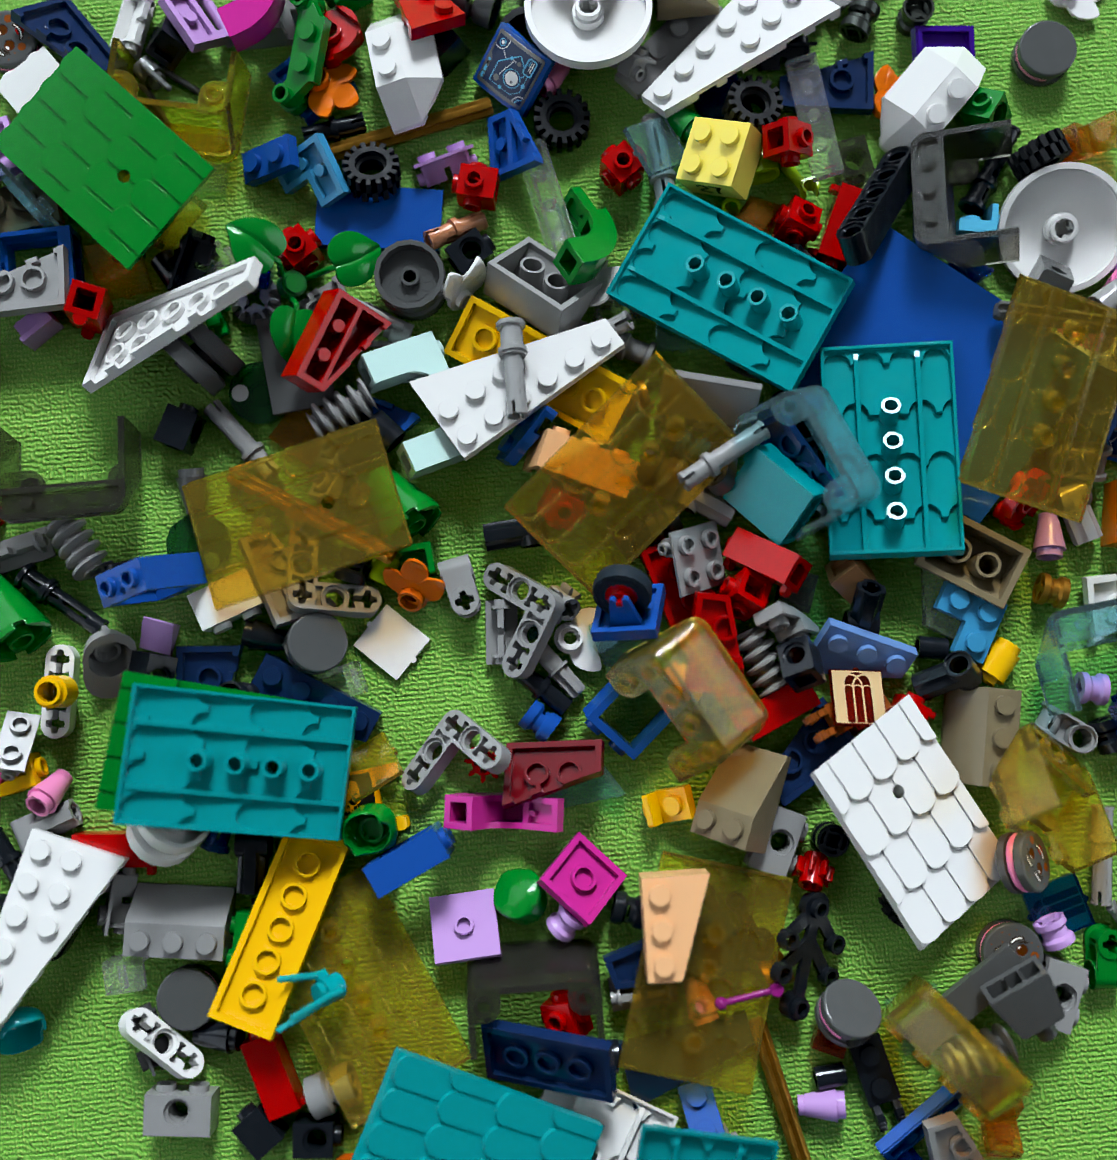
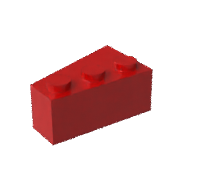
M340 288L323 291L281 377L307 393L324 392L351 365V362L362 351L366 350L372 344L371 342L392 323Z

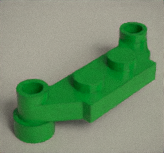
M290 0L296 8L298 17L288 73L283 83H278L274 86L272 98L281 105L284 111L293 116H299L305 112L308 106L306 94L314 86H320L332 24V21L323 15L325 12L324 0Z

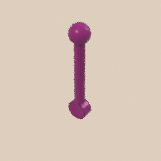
M773 982L766 989L726 999L718 997L714 1005L718 1010H724L728 1005L771 994L774 997H780L784 992V988L781 984Z

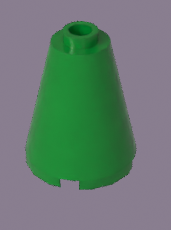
M382 460L374 461L358 477L359 484L386 543L394 546L395 549H399V546L413 544L414 542L411 538L418 533L422 537L426 535L441 517L442 512L438 509L441 507L434 499Z
M0 573L1 663L17 660L18 658L15 654L26 650L28 655L36 651L51 637L52 630L50 627L52 625L49 619Z

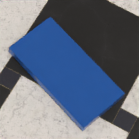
M397 188V193L394 196L389 193V199L385 201L382 196L378 197L379 202L373 203V198H369L368 202H363L362 196L357 200L353 197V193H350L330 207L322 208L317 199L315 234L322 242L319 248H327L330 240L336 234L344 231H354L368 237L379 244L381 251H384L385 248L397 241L412 239L424 242V231L442 225L444 191L437 189ZM441 247L435 249L438 255L441 253Z

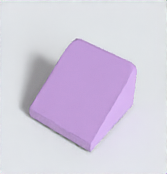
M144 616L141 626L140 648L172 656L181 625Z

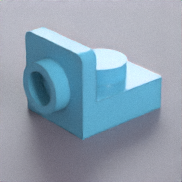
M992 203L987 208L984 216H982V220L981 217L976 215H967L959 218L950 228L949 241L987 244L998 231L999 204Z

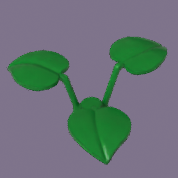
M253 217L240 218L226 225L231 253L236 263L255 256L263 265L260 274L270 271L274 262L277 265V276L279 277L276 282L277 291L280 296L288 299V302L293 304V308L286 305L277 307L270 317L269 329L277 351L286 362H288L313 313L310 309L300 310V304L296 300V297L305 292L307 282L335 270L337 280L341 285L346 287L360 286L372 278L377 258L381 255V247L375 241L358 232L344 231L336 234L327 246V257L332 265L306 276L294 270L285 273L283 263L277 257L287 247L286 238L280 228L270 221Z

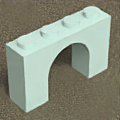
M432 330L363 353L357 364L359 373L370 394L450 369L444 358L445 351L443 345L439 340L435 339ZM441 426L436 430L402 442L396 451L409 481L464 460Z

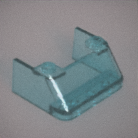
M811 385L786 391L737 417L734 425L736 435L755 424L756 421H763L772 415L779 423L787 426L796 425L804 421L836 476V479L829 482L823 491V502L829 514L801 528L795 535L797 542L869 504L879 495L881 483L825 388Z
M1117 599L1063 609L1054 612L1048 617L1036 657L1035 667L1049 716L1082 710L1066 652L1117 641Z

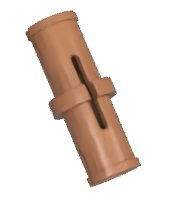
M481 210L457 219L453 217L439 227L424 231L423 239L427 245L435 250L453 243L475 227L479 232L486 230L488 222Z

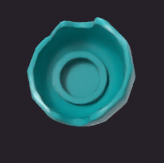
M17 1007L0 1030V1054L14 1055L40 1044L44 1039L43 1030L47 1029L44 1013L35 1007Z

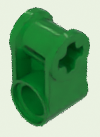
M1091 923L1086 927L1083 935L1084 968L1089 970L1088 987L1092 990L1117 989V942L1114 941H1117V930L1110 929L1104 923Z

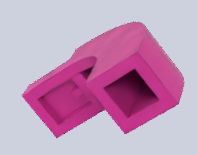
M235 0L217 8L237 52L257 44L273 30L283 13L286 0Z
M503 793L445 794L444 828L467 831L510 828L555 833L563 832L564 798L543 796L505 810L502 806Z

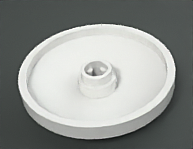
M525 0V22L534 44L553 61L575 69H602L625 60L643 43L651 24L652 0Z
M1080 162L1052 164L1040 168L1022 179L1008 194L999 212L996 243L1001 260L1009 273L1024 285L1041 254L1071 269L1075 281L1068 293L1083 290L1104 278L1117 264V182L1101 169Z

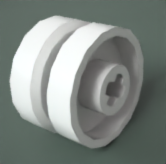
M126 825V837L133 852L141 860L153 866L170 867L183 862L196 850L197 846L204 841L210 832Z

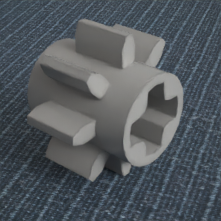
M563 582L561 586L551 585L549 589L558 593L564 602V608L557 624H560L562 620L571 621L581 609L578 601L581 594L566 582ZM542 599L546 610H549L551 605L547 600Z

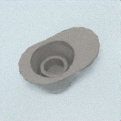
M101 625V630L92 634L86 641L82 656L83 679L86 689L92 695L99 698L118 697L123 671L129 670L132 650L137 651L135 641L130 636L114 629H109L106 625Z

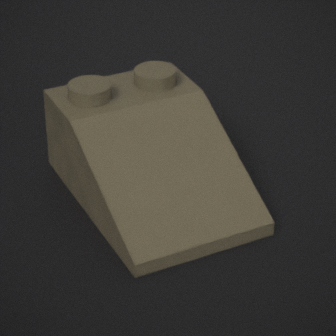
M733 740L698 800L690 831L744 851L765 854L791 757Z

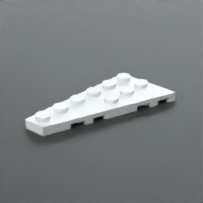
M731 0L641 95L643 103L664 118H668L697 101L699 95L713 86L719 88L728 82L727 78L740 70L744 73L786 48L788 42L801 34L807 36L816 31L815 26L827 19L833 21L841 16V7L830 0Z
M255 256L109 315L81 386L92 394L246 294L254 291L259 284V277L263 267L261 262Z
M606 318L524 344L528 349L526 358L523 361L529 416L625 348V343ZM498 353L409 382L465 461L525 420L522 418V414H520V420H512L507 417L504 361L500 359Z
M32 828L0 914V1030L22 1002V998L33 983L37 982L44 973L48 963L60 952L88 915L89 909L98 897L106 891L111 884V880L130 858L39 828Z

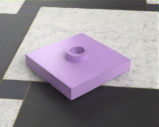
M494 888L429 897L436 966L502 956L497 909L493 901Z

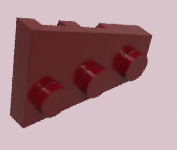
M603 740L506 743V747L511 752V763L504 771L502 798L504 809L515 807L604 775L605 744Z

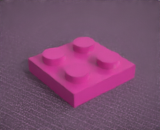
M577 832L536 883L584 927L591 925L627 875L584 835Z

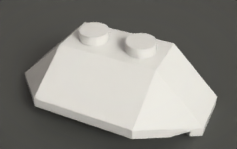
M401 14L370 24L365 32L375 85L393 133L397 135L424 126L428 119L427 114L435 103L444 82L434 35L411 41L407 25H404Z
M965 47L923 48L882 97L879 147L886 153L899 146H908L914 158L941 133L978 89L986 68Z

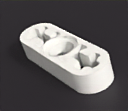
M55 645L50 648L45 658L44 676L55 675V673H69V677L74 679L78 685L80 671V654L78 650L70 645ZM64 650V655L69 656L70 660L69 663H64L62 668V663L57 662L56 659L57 656L63 655ZM77 699L66 710H52L42 707L40 726L42 732L47 737L52 739L64 738L74 731ZM59 716V720L64 721L65 725L59 728L57 732V727L52 726V720H57Z
M138 1007L126 1011L121 1016L118 1025L120 1034L175 1078L189 1079L200 1074L204 1066L202 1052L150 1010ZM140 1017L139 1025L145 1030L154 1028V1030L149 1034L142 1029L133 1031L134 1023L131 1019ZM159 1034L166 1035L169 1040V1047L163 1054L159 1053L154 1045L155 1039ZM175 1053L182 1058L190 1056L189 1064L192 1066L191 1069L183 1070L184 1061L178 1057H171Z

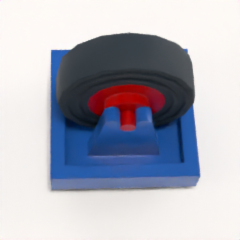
M615 564L599 571L593 583V599L597 604L590 632L593 642L658 639L666 597L664 583L652 584L644 572L630 565Z

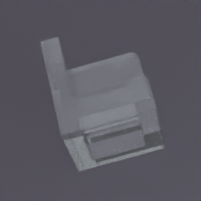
M353 661L332 668L329 671L317 673L319 680L324 679V682L347 693L351 697L369 692L359 661Z
M120 954L111 956L103 961L102 970L106 996L141 991L147 988L144 961L150 957H131Z

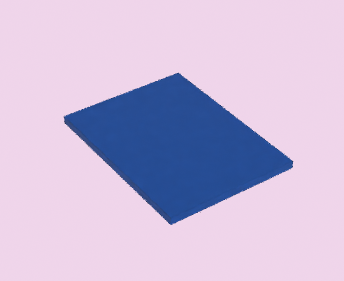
M890 227L871 260L858 266L846 265L841 272L853 278L855 286L849 297H847L843 308L834 324H832L821 347L953 340L963 516L980 524L1007 488L1011 477L1022 468L1099 363L1044 327L995 320L993 318V308L996 303L1002 301L1001 299ZM819 349L794 395L806 408L822 418Z

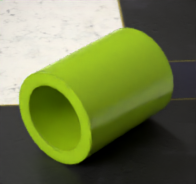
M394 558L391 564H386L376 559L368 577L387 587L383 579L384 568L391 567L397 569L401 561Z

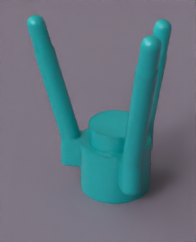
M323 968L316 972L278 976V983L315 980L316 982L311 986V995L314 1001L292 1014L289 1020L277 1027L276 1032L280 1034L319 1009L344 998L347 994V987L342 975L338 972L328 974L327 970Z

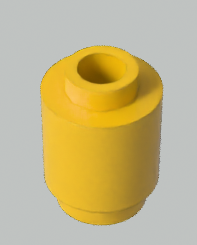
M998 637L995 642H992L984 663L977 664L983 674L982 682L991 687H994L995 684L1003 685L1020 660L1018 655L1021 649L1002 637Z
M65 675L44 676L34 687L36 702L48 709L69 707L76 701L79 694L78 685L75 680Z

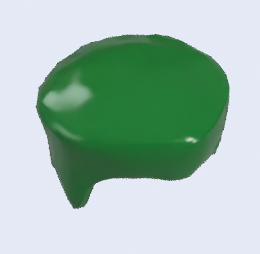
M367 803L360 805L348 815L342 827L343 842L353 852L355 857L388 850L397 841L398 826L396 816L384 804Z
M522 868L505 871L501 874L495 887L493 901L496 909L504 917L519 925H529L538 921L544 914L548 904L547 893L536 883L539 877L534 871Z

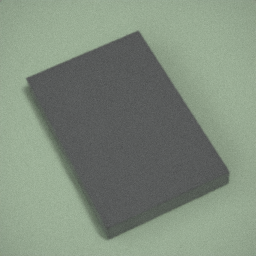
M270 317L255 320L273 415L278 416L311 410L312 403L322 408L323 397L334 403V382L324 392L307 393L281 377L287 362L281 357L271 338L269 329Z

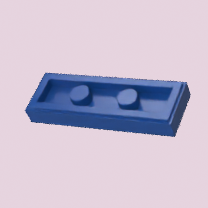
M949 1080L874 1145L886 1160H898L925 1137L921 1121L950 1111L954 1112L965 1103L966 1099L953 1082Z

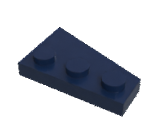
M46 0L11 10V21L64 58L77 46L111 77L123 72V62L71 0Z
M874 51L864 53L862 57L848 61L847 58L838 60L834 65L818 69L813 67L780 76L778 96L782 95L783 97L781 103L783 105L782 112L871 115L874 110Z
M786 412L761 421L764 423L761 429L763 430L767 427L770 438L761 442L760 445L772 443L784 456L790 458L796 463V466H799L809 474L811 479H815L828 490L827 495L823 497L819 504L844 496L842 490Z
M823 696L820 699L821 704L814 707L810 714L818 711L823 705L827 704ZM822 718L817 723L806 727L803 723L782 754L791 757L779 801L783 807L815 785L810 775L854 739L850 731L838 737L834 735L816 744L813 737L818 732L830 728L826 720Z

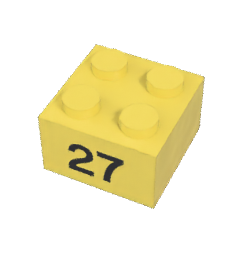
M695 117L676 179L694 193L747 200L763 150L762 134L751 123Z

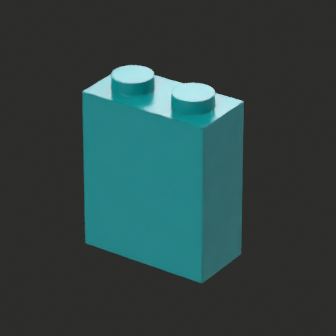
M772 443L755 446L744 456L743 461L745 463L740 471L737 472L735 485L722 498L770 540L782 546L795 541L820 505L819 503L823 497L827 495L828 490L815 479H811L809 474L799 466H796V463L790 458L784 456Z

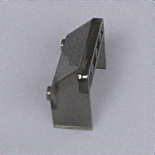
M1011 119L926 132L914 138L910 146L914 235L917 246L930 254L963 268L1019 261V227L956 235L953 186L972 182L979 173V161L1012 155Z
M117 416L118 464L110 470L108 480L46 485L45 479L37 472L21 471V443L0 427V519L10 524L107 516L121 513L126 509L141 484V433L125 416Z
M578 936L568 943L562 942L557 938L502 942V956L467 961V1017L471 1060L478 1058L480 1049L479 1024H487L497 1018L501 1009L500 995L567 989L568 1002L571 1009L583 1016L596 1015L598 1038L605 1040L598 952L595 943L591 939Z

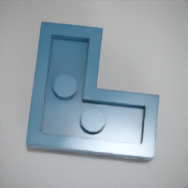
M315 133L297 146L300 168L278 177L285 194H294L310 183L321 208L330 207L351 192L323 133Z
M944 580L933 609L961 621L949 651H966L977 664H983L1008 605L1006 604L1004 609H1000Z

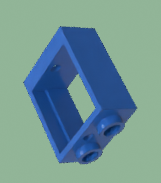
M70 225L0 233V271L5 269L9 272L16 269L15 251L64 244L68 249L69 288L72 279L85 282L81 235Z
M200 552L137 557L95 576L103 608L164 601L208 583Z
M635 653L582 710L587 718L585 724L596 735L599 736L603 732L610 739L609 746L622 757L626 753L635 760L688 703L677 690ZM639 676L668 703L629 743L600 715Z
M437 821L373 858L362 870L377 897L381 898L448 859L455 849L453 843L456 842V839L449 828L442 827L441 823Z

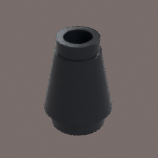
M257 619L254 622L246 620L241 646L248 647V650L284 651V638L287 632L279 628L274 629L273 626Z
M223 1022L206 1023L204 1026L193 1031L192 1039L194 1045L232 1054L234 1051L239 1052L241 1050L240 1045L245 1040L246 1031Z

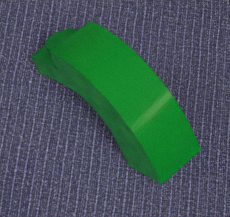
M578 186L570 187L558 209L559 214L576 237L566 238L553 260L554 265L569 286L586 283L594 279L604 266L617 242L616 226L606 208L596 209L582 188Z

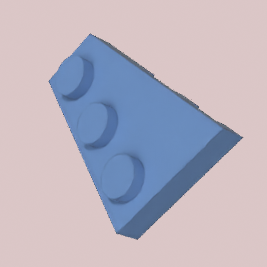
M830 617L813 641L819 649L825 674H831V670L881 672L882 678L902 679L918 656L916 647ZM853 672V673H850V674H854V675L857 676V675L862 674V673Z

